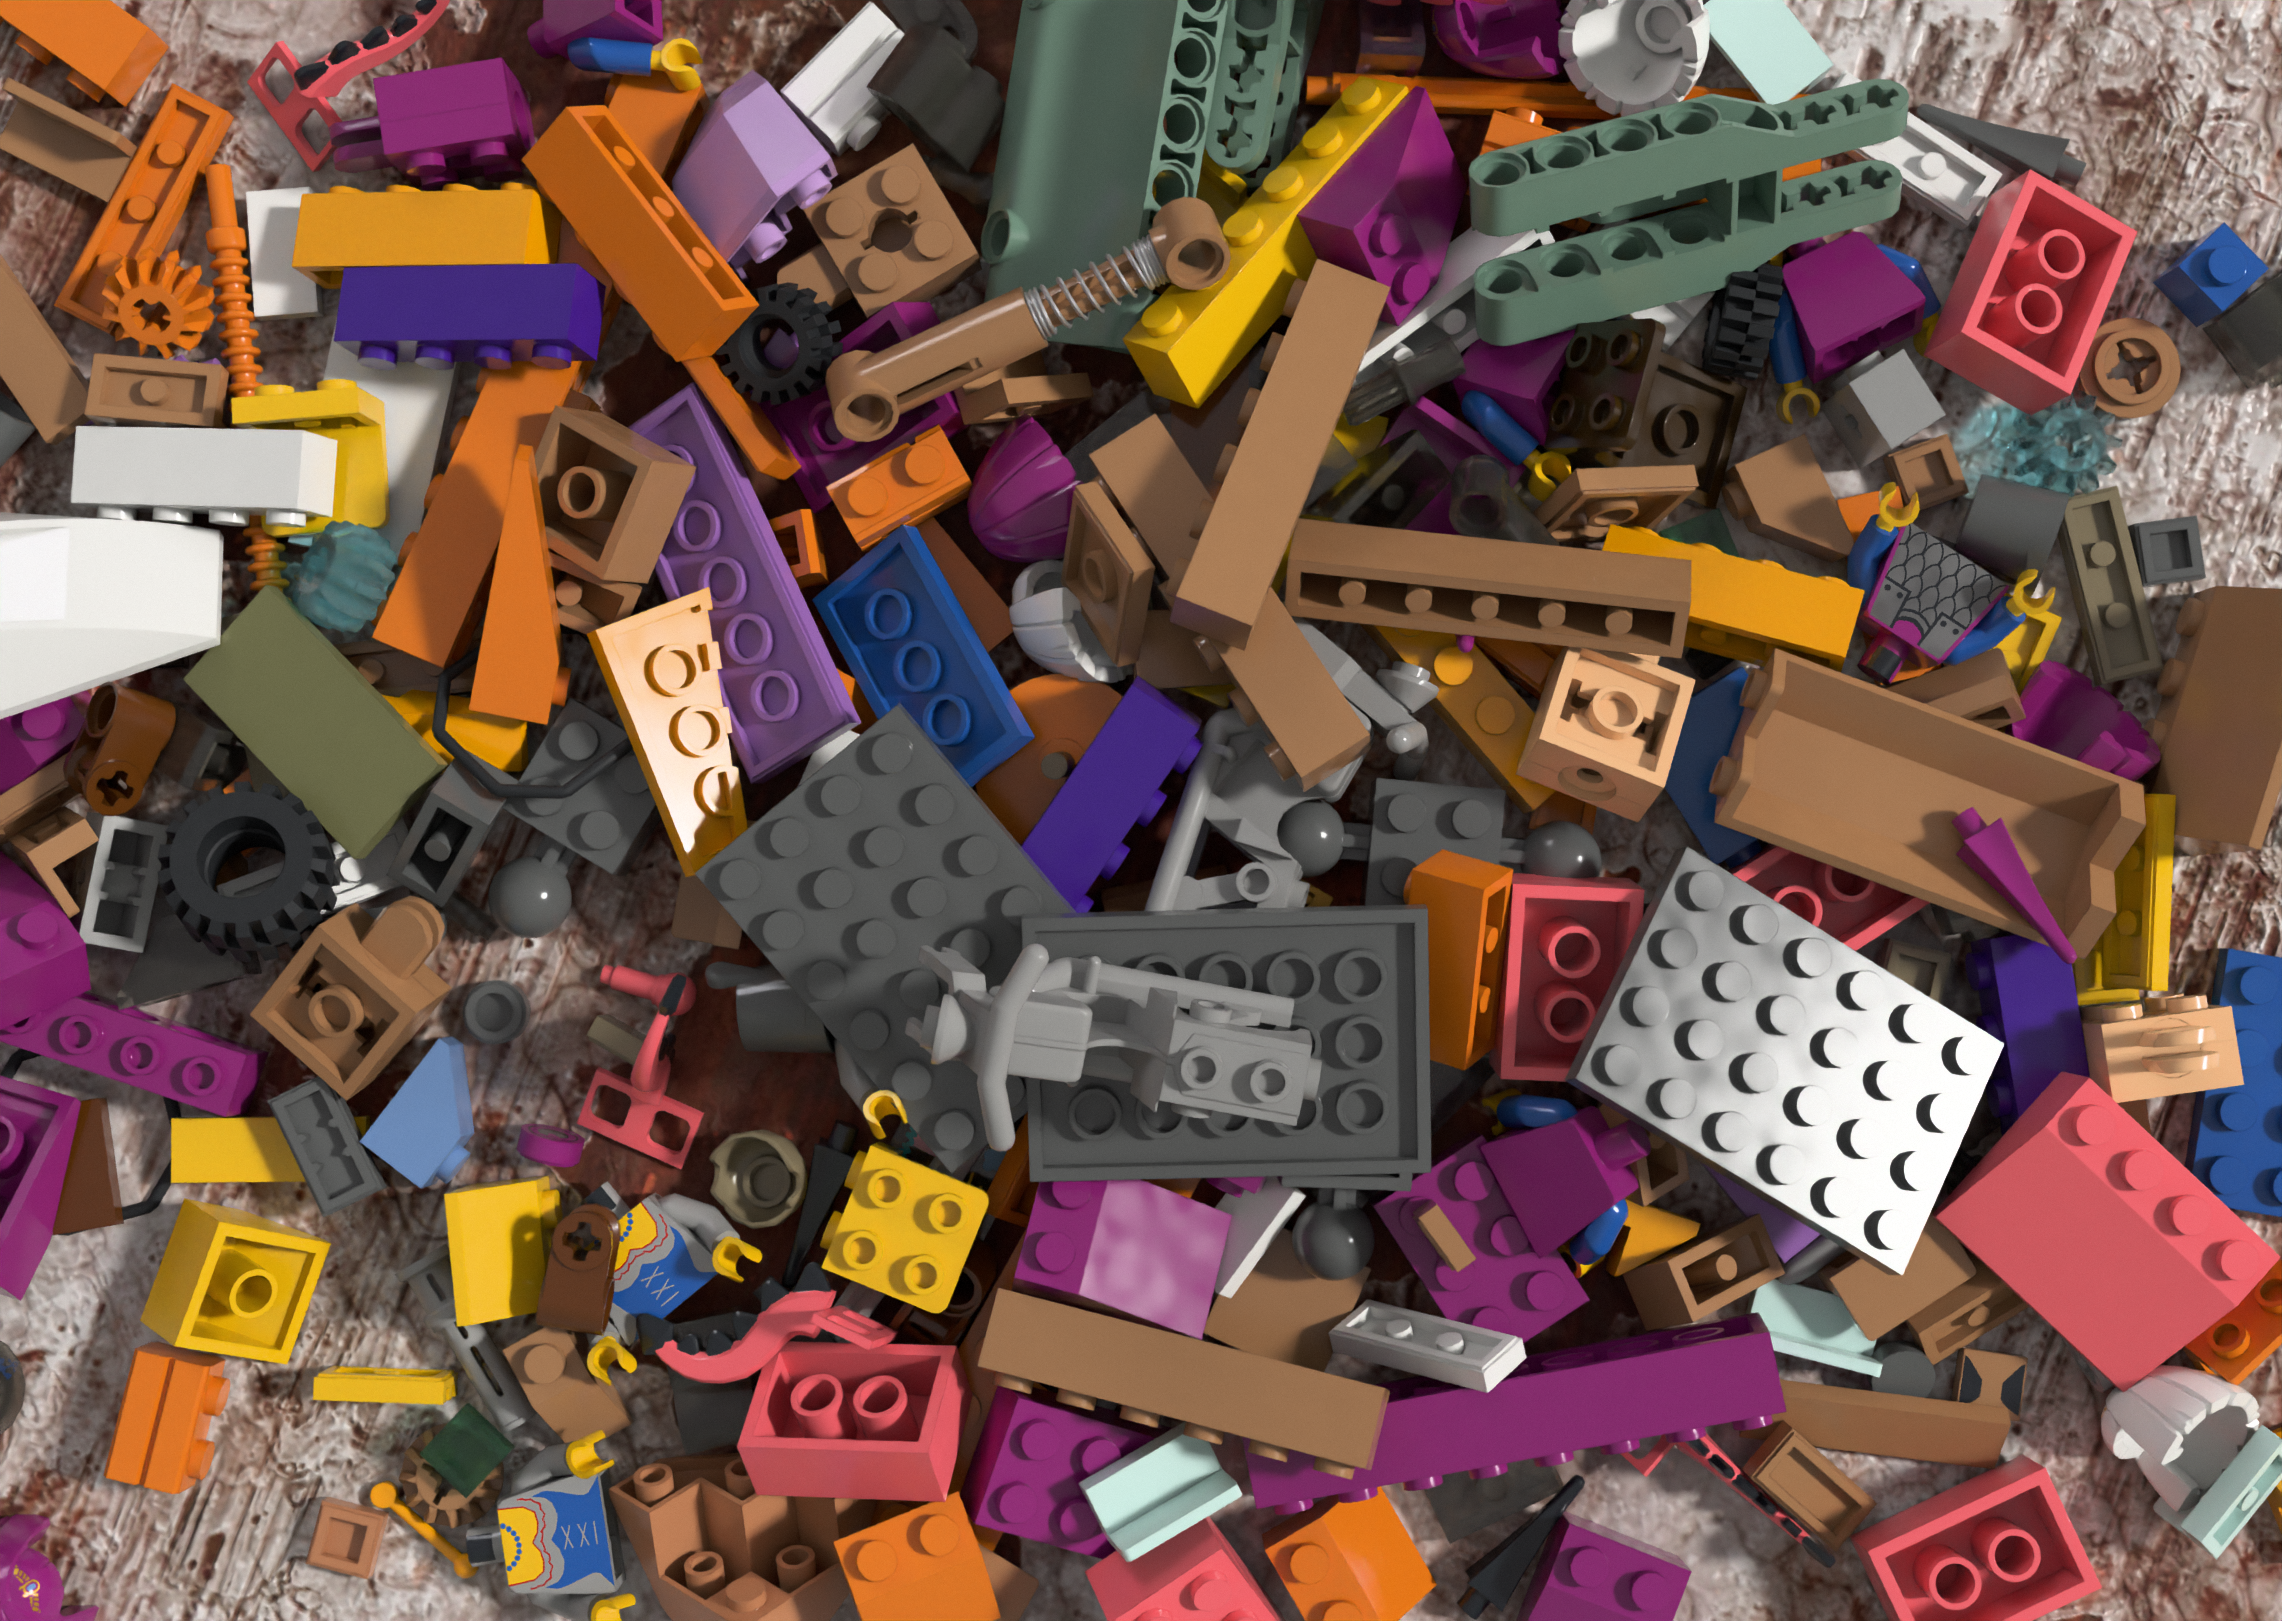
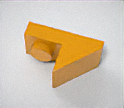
M1625 1199L1629 1215L1614 1241L1606 1265V1271L1616 1277L1696 1237L1701 1223L1650 1204L1642 1207Z

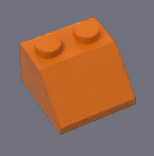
M1381 1486L1377 1487V1496L1358 1502L1341 1503L1339 1502L1338 1494L1327 1496L1313 1504L1312 1508L1299 1512L1262 1534L1264 1550L1305 1621H1399L1437 1585Z
M959 1492L947 1495L945 1502H930L832 1542L860 1621H994L1001 1618L985 1562Z

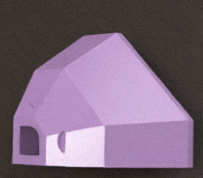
M751 70L724 90L706 112L672 179L673 194L745 285L750 280L742 266L752 259L756 263L769 259L787 242L784 235L793 228L786 213L797 205L801 209H806L821 200L832 188L830 180L837 176L838 173L830 155L766 79L754 70Z

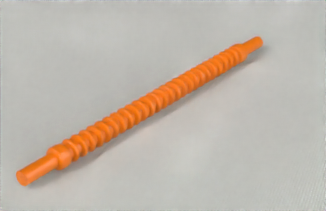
M213 164L205 167L212 229L206 232V243L208 252L216 256V259L210 262L209 267L219 274L218 277L212 280V286L221 291V294L215 297L214 304L223 308V312L217 315L216 321L225 326V330L219 333L218 338L220 341L227 343V348L221 351L220 356L225 360H229L230 363L225 369L229 372L228 378H231L232 384L227 385L226 394L234 398L255 396L254 388L264 384L256 380V376L263 372V367L254 362V358L260 356L261 350L252 345V341L258 338L259 333L255 329L250 328V323L254 322L256 317H254V312L248 311L247 308L248 305L253 303V295L245 291V288L251 285L252 279L243 274V270L247 269L250 265V261L242 257V253L248 249L247 235L243 228L238 227L231 166ZM229 403L227 406V410L231 413L232 403ZM232 422L229 424L230 429H242ZM249 515V527L245 528L242 533L243 536L251 538L252 545L247 546L245 549V553L254 558V563L248 565L247 571L256 576V581L249 585V589L259 593L265 585L278 587L283 593V589L288 588L290 585L287 579L281 578V571L286 570L288 565L286 562L280 561L278 557L279 553L284 552L285 545L277 543L276 537L264 532L261 525V515Z

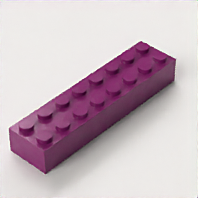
M1759 1312L1526 1355V1359L1488 1393L1422 1375L1371 1384L1386 1388L1390 1391L1372 1469L1367 1470L1355 1467L1352 1480L1313 1470L1316 1458L1314 1455L1290 1449L1287 1462L1249 1453L1248 1448L1251 1439L1242 1437L1256 1509L1273 1506L1275 1514L1286 1515L1312 1508V1499L1338 1494L1339 1502L1341 1503L1367 1500L1378 1495L1377 1487L1403 1482L1405 1491L1429 1489L1442 1484V1475L1468 1470L1469 1478L1471 1479L1494 1477L1508 1471L1507 1463L1534 1459L1536 1467L1560 1465L1574 1459L1573 1451L1599 1446L1600 1453L1603 1455L1626 1453L1640 1447L1639 1439L1663 1434L1666 1436V1441L1670 1443L1696 1440L1706 1436L1705 1427L1732 1422L1733 1429L1739 1431L1762 1428L1773 1423V1414L1787 1411L1770 1331Z

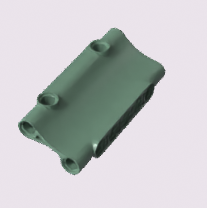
M1187 0L1022 1L987 220L981 235L980 247L982 257L986 263L990 264L984 303L1020 286L1025 292H1028L1029 289L1033 290L1034 287L1039 289L1040 284L1048 289L1057 285V277H1060L1063 281L1072 278L1073 269L1078 270L1079 273L1089 270L1088 264L1090 261L1094 262L1096 266L1106 262V253L1115 258L1122 254V246L1127 247L1130 251L1132 250L1131 244L1133 241L1137 242V239L1141 240L1142 237L1146 238L1147 234L1150 235L1148 230L1152 228L1153 219L1161 207L1178 198H1196L1228 10L1226 0H1189L1188 2ZM1175 51H1176V54H1177V57H1178V67H1177V68H1176V65H1175V62H1174V53H1175ZM1164 116H1165L1166 121H1167V132H1166V134H1165V131H1164V128H1163V119H1164ZM1153 182H1155L1156 185L1155 200L1152 194ZM1146 286L1138 289L1137 298L1129 294L1122 296L1120 306L1111 301L1106 304L1104 313L1094 309L1089 312V319L1087 321L1080 317L1073 319V325L1070 329L1063 324L1057 326V334L1047 337V342L1088 346L1130 354L1122 338L1141 319L1144 311L1154 304L1160 296L1153 294V290H1149Z

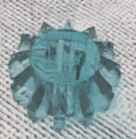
M2071 393V395L2033 415H2019L2015 418L2013 426L2024 437L2009 442L2007 450L2013 454H2024L2026 461L2014 469V475L2022 477L2034 472L2036 474L2033 482L2034 486L2048 489L2053 486L2054 490L2069 493V498L2074 496L2077 488L2086 494L2099 488L2098 475L2106 476L2111 474L2117 466L2115 461L2106 452L2120 448L2123 439L2115 435H2106L2104 430L2105 427L2115 421L2116 414L2108 412L2096 417L2093 413L2096 408L2097 396L2087 395L2076 404L2074 395ZM2061 435L2063 442L2073 443L2074 452L2068 455L2066 447L2056 446L2055 437Z
M346 520L342 523L331 521L325 526L323 533H317L313 536L312 545L308 552L302 554L303 562L300 569L294 574V579L298 583L293 590V601L298 603L299 613L311 618L310 621L328 630L334 628L341 632L348 630L356 633L364 626L366 620L372 621L376 617L378 606L383 600L388 599L386 591L389 584L395 580V574L391 570L396 563V552L390 549L389 540L379 536L378 532L361 523L355 525Z

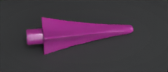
M1974 807L1959 814L1951 823L1963 837L1965 845L1956 855L2011 904L2043 937L2063 962L2067 964L2074 963L2077 959L2076 952L2040 896L2002 818L1987 826Z

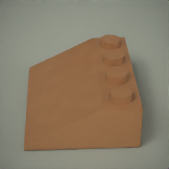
M2215 586L2196 592L2194 598H2188L2180 610L2176 622V633L2182 636L2175 658L2167 660L2163 666L2164 670H2161L2158 678L2157 693L2163 696L2156 718L2149 719L2143 728L2149 732V737L2156 742L2161 759L2151 771L2135 781L2143 785L2144 794L2176 795L2174 850L2191 856L2261 850L2282 785V589Z

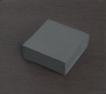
M2197 515L2136 523L2128 526L2143 588L2199 581L2206 578Z

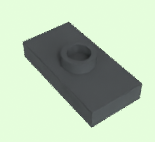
M319 1076L267 1101L323 1218L387 1187L370 1150L359 1142L363 1136L345 1099Z

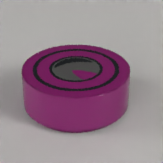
M524 1124L521 1127L516 1150L524 1158L537 1163L556 1167H573L580 1162L585 1139L577 1133L555 1126Z

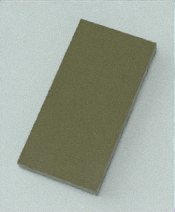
M265 585L221 635L220 645L210 648L183 678L193 691L292 794L303 801L305 808L308 811H313L320 824L353 859H365L449 766L276 586Z

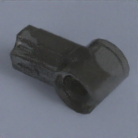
M1473 455L1463 459L1455 467L1451 481L1449 520L1454 529L1461 535L1560 546L1510 486V474L1501 461L1488 455ZM1472 495H1485V496H1488L1489 498H1486V499H1476V498H1473V497H1470V496H1472Z

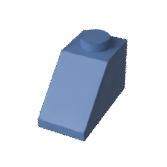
M454 1036L438 1038L359 1141L420 1189L436 1184L439 1179L445 1184L450 1182L464 1166L471 1154L463 1148L475 1133L463 1043Z

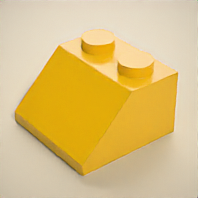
M549 1175L474 1183L444 1194L457 1327L536 1313L543 1278L548 1267L554 1228L563 1218L560 1193L558 1189L550 1190Z
M184 1198L140 1321L176 1347L288 1364L331 1243L325 1239L240 1209Z

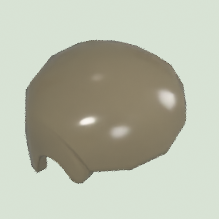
M754 1130L730 1134L712 1151L709 1157L715 1168L714 1180L710 1189L711 1194L724 1206L725 1211L732 1220L749 1228L758 1229L783 1224L802 1205L805 1199L808 1185L807 1165L793 1141L772 1131Z

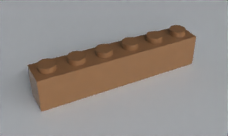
M1320 259L1316 260L1308 281L1299 278L1294 280L1282 315L1292 318L1285 336L1276 332L1272 333L1259 369L1269 373L1262 391L1253 387L1249 388L1236 421L1237 425L1246 428L1239 446L1226 443L1212 480L1222 483L1220 492L1215 503L1206 499L1202 500L1193 521L1189 537L1199 540L1191 560L1181 556L1178 557L1169 578L1165 594L1175 598L1170 622L1245 651L1373 337L1391 287Z
M1155 413L1089 454L1096 477L1089 480L1088 483L1098 482L1115 509L1119 510L1129 525L1130 531L1165 580V582L1157 586V589L1172 613L1175 598L1165 594L1169 578L1178 557L1181 556L1191 560L1199 540L1189 537V533L1202 500L1206 499L1213 503L1215 502ZM1270 587L1245 651L1203 634L1192 639L1194 647L1211 673H1215L1223 668L1234 685L1235 689L1227 693V696L1245 725L1250 727L1258 722L1271 741L1270 744L1263 748V751L1283 782L1294 776L1303 792L1371 750L1370 734L1272 587Z
M1298 518L1288 557L1285 608L1290 616L1682 659L1691 605V560Z
M1001 1288L997 1290L977 1365L996 1371L993 1381L994 1385L1031 1394L1034 1381L1058 1387L1056 1401L1092 1411L1095 1409L1097 1398L1122 1404L1119 1418L1158 1428L1161 1415L1186 1421L1183 1435L1219 1445L1223 1443L1225 1432L1251 1439L1248 1448L1249 1453L1287 1462L1290 1449L1316 1456L1313 1470L1350 1480L1353 1478L1355 1467L1367 1470L1372 1469L1390 1391L1386 1388Z

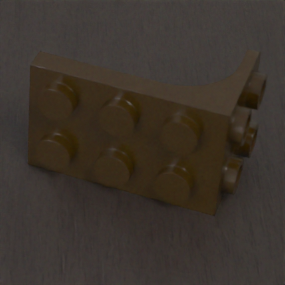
M1652 318L1578 323L1574 336L1566 350V366L1557 399L1549 413V429L1544 448L1593 468L1694 465L1699 486L1682 503L1701 510H1716L1748 388L1662 352L1666 327L1663 323Z

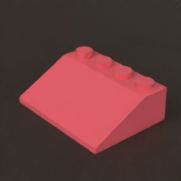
M2062 1071L1932 1214L1941 1225L2122 1392L2127 1391L2237 1307L2281 1258L2090 1077Z

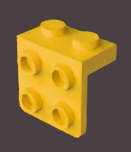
M346 379L319 381L316 391L295 392L293 387L287 385H263L254 388L255 396L231 398L232 423L242 429L305 430L338 441L333 516L306 517V527L304 528L266 524V516H261L262 529L266 534L280 538L382 529L388 524L390 520L385 408L383 401L357 387V382Z
M879 1141L870 1146L868 1153L859 1150L852 1162L844 1184L845 1187L852 1189V1193L844 1213L834 1211L827 1224L820 1247L827 1249L828 1253L821 1268L928 1312L941 1313L950 1303L988 1208L989 1197L983 1189L901 1157L902 1150Z

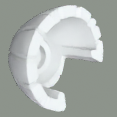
M1571 0L1565 8L1567 13L1562 16L1560 22L1564 27L1559 30L1558 37L1560 56L1567 59L1563 66L1575 87L1579 91L1586 92L1585 97L1588 100L1595 99L1597 107L1612 115L1620 113L1621 117L1681 102L1689 94L1702 73L1709 48L1710 31L1709 12L1704 8L1702 0Z
M1064 559L1060 561L1043 560L1025 568L1013 586L1012 606L1009 608V616L1013 624L1014 635L1025 654L1031 660L1055 674H1063L1067 677L1078 678L1080 681L1094 683H1114L1126 679V675L1133 674V664L1117 667L1112 662L1080 613V600L1067 587H1063L1061 584ZM1152 597L1149 598L1148 610H1153Z
M2159 1365L2127 1391L2122 1392L2117 1388L2111 1391L2106 1398V1405L2101 1415V1433L2105 1444L2119 1459L2134 1458L2143 1474L2159 1495L2175 1511L2181 1512L2199 1503L2200 1497L2203 1498L2256 1433L2259 1426L2257 1418L2260 1417V1414L2257 1412L2259 1405L2248 1391L2225 1381L2220 1376L2183 1366Z

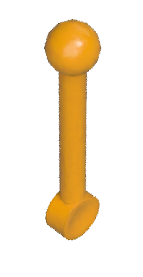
M383 1481L372 1488L370 1494L371 1502L378 1508L389 1507L454 1564V1572L457 1576L468 1579L476 1575L479 1566L472 1567L467 1553L462 1554L398 1498V1487L393 1482Z

